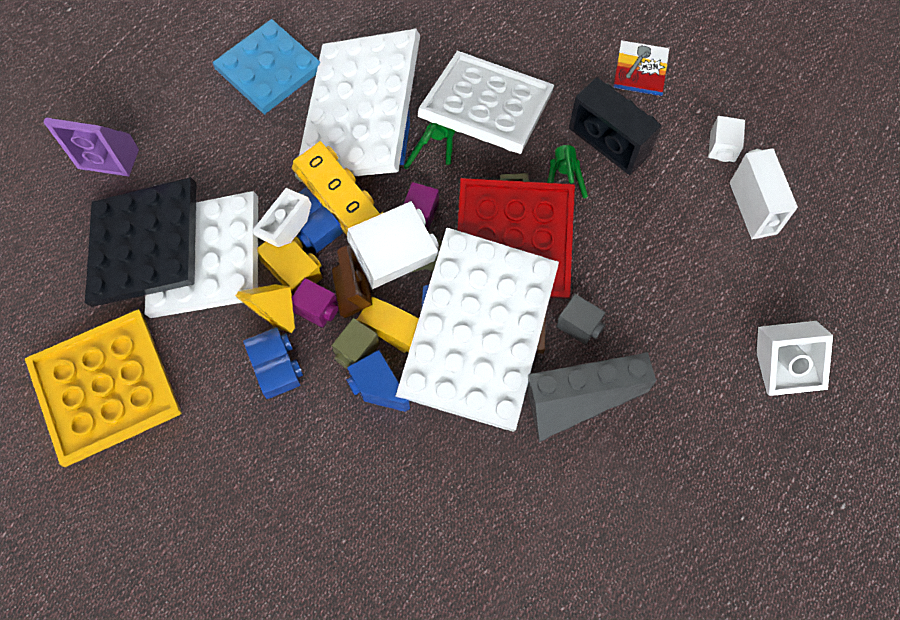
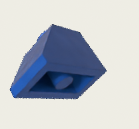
M379 350L347 367L350 378L346 379L353 394L357 395L360 393L364 402L404 412L410 409L409 400L396 397L399 383Z

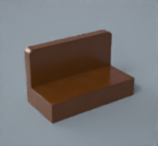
M346 245L337 250L340 265L332 269L340 315L344 318L373 305L367 277L353 250Z

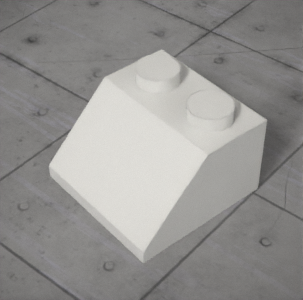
M809 321L758 327L757 357L766 392L769 396L828 390L833 335L820 323Z

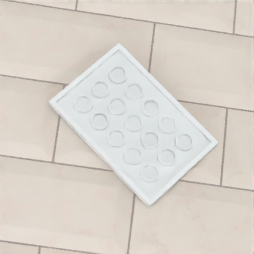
M417 29L322 45L319 59L320 65L317 68L299 156L321 141L325 147L330 146L338 156V163L343 169L348 168L354 176L399 171L420 34ZM295 173V177H296L300 182H302V180H301V179L297 176V174Z
M446 228L396 397L514 432L519 420L529 381L528 374L531 373L559 262Z

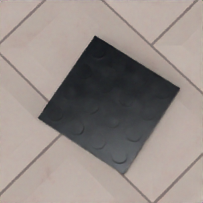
M191 177L92 202L85 303L94 307L195 284L196 182Z

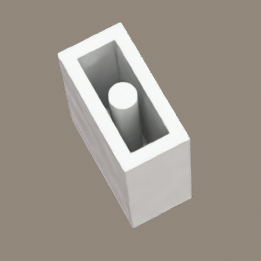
M755 149L746 153L730 181L732 191L751 240L777 235L798 206L774 149Z
M412 201L348 228L347 240L372 289L434 262L439 250L437 239L433 234L428 233L425 227L424 215L420 209H415Z

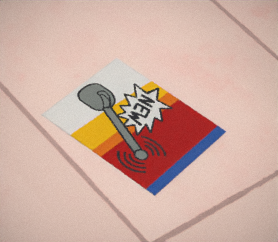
M621 40L613 88L662 96L669 48Z

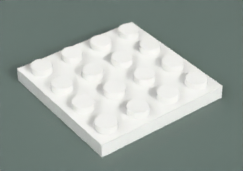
M457 51L420 105L418 117L521 154L552 94L554 85Z
M254 191L196 202L195 284L146 295V316L156 318L242 303V301L235 297L238 291L258 288V237L252 232L258 224V196Z

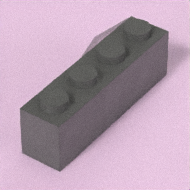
M648 352L528 374L529 381L526 389L539 443L554 434L572 428L582 421L592 419L608 409L615 408L648 393L656 382Z

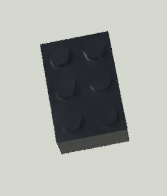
M596 77L575 97L569 129L628 175H631L651 155L662 125L653 116L646 114L638 108L633 101L626 99L615 91L610 84Z

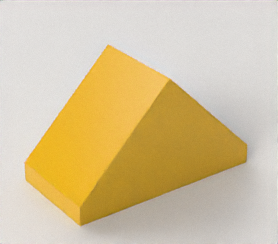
M274 284L238 291L235 297L273 327H277L278 330L292 333L295 329L291 287Z

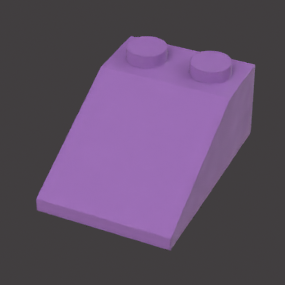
M45 118L44 124L77 169L130 176L139 151L130 134L98 125Z

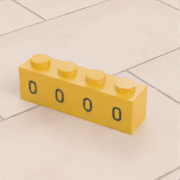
M319 141L293 160L292 169L322 206L328 209L338 220L342 231L347 236L348 228L381 215L383 212L379 213L373 206L374 201L370 194L365 190L361 191L355 184L356 178L348 168L343 169L338 163V156L330 146L325 147Z

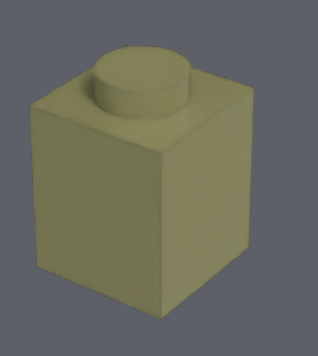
M353 318L331 346L335 354L334 359L347 369L352 364L373 354L380 343L377 333Z

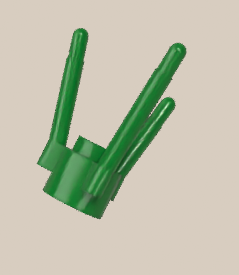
M430 122L405 163L404 169L407 170L423 145L427 144L430 138L435 140L447 138L446 164L450 165L455 130Z
M570 145L558 147L555 150V159L550 160V172L547 183L554 182L555 173L558 169L560 173L567 174L569 183L573 184V171H575L582 197L586 199L588 194L580 169V161L577 159L576 148Z

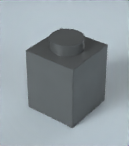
M575 294L559 316L556 327L584 345H587L591 337L597 339L603 331L605 324L602 323L606 312Z

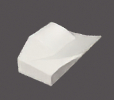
M285 188L252 232L258 238L276 247L291 243L308 220L312 205L309 198Z

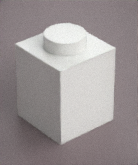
M723 116L717 117L710 133L708 158L718 159L722 162L736 161L743 149L745 120Z

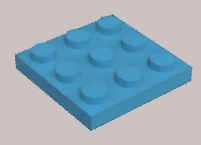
M272 19L212 62L215 70L264 115L313 78L320 65V61Z

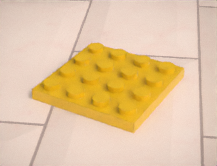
M139 309L25 358L59 463L63 467L72 465L182 414L143 313Z

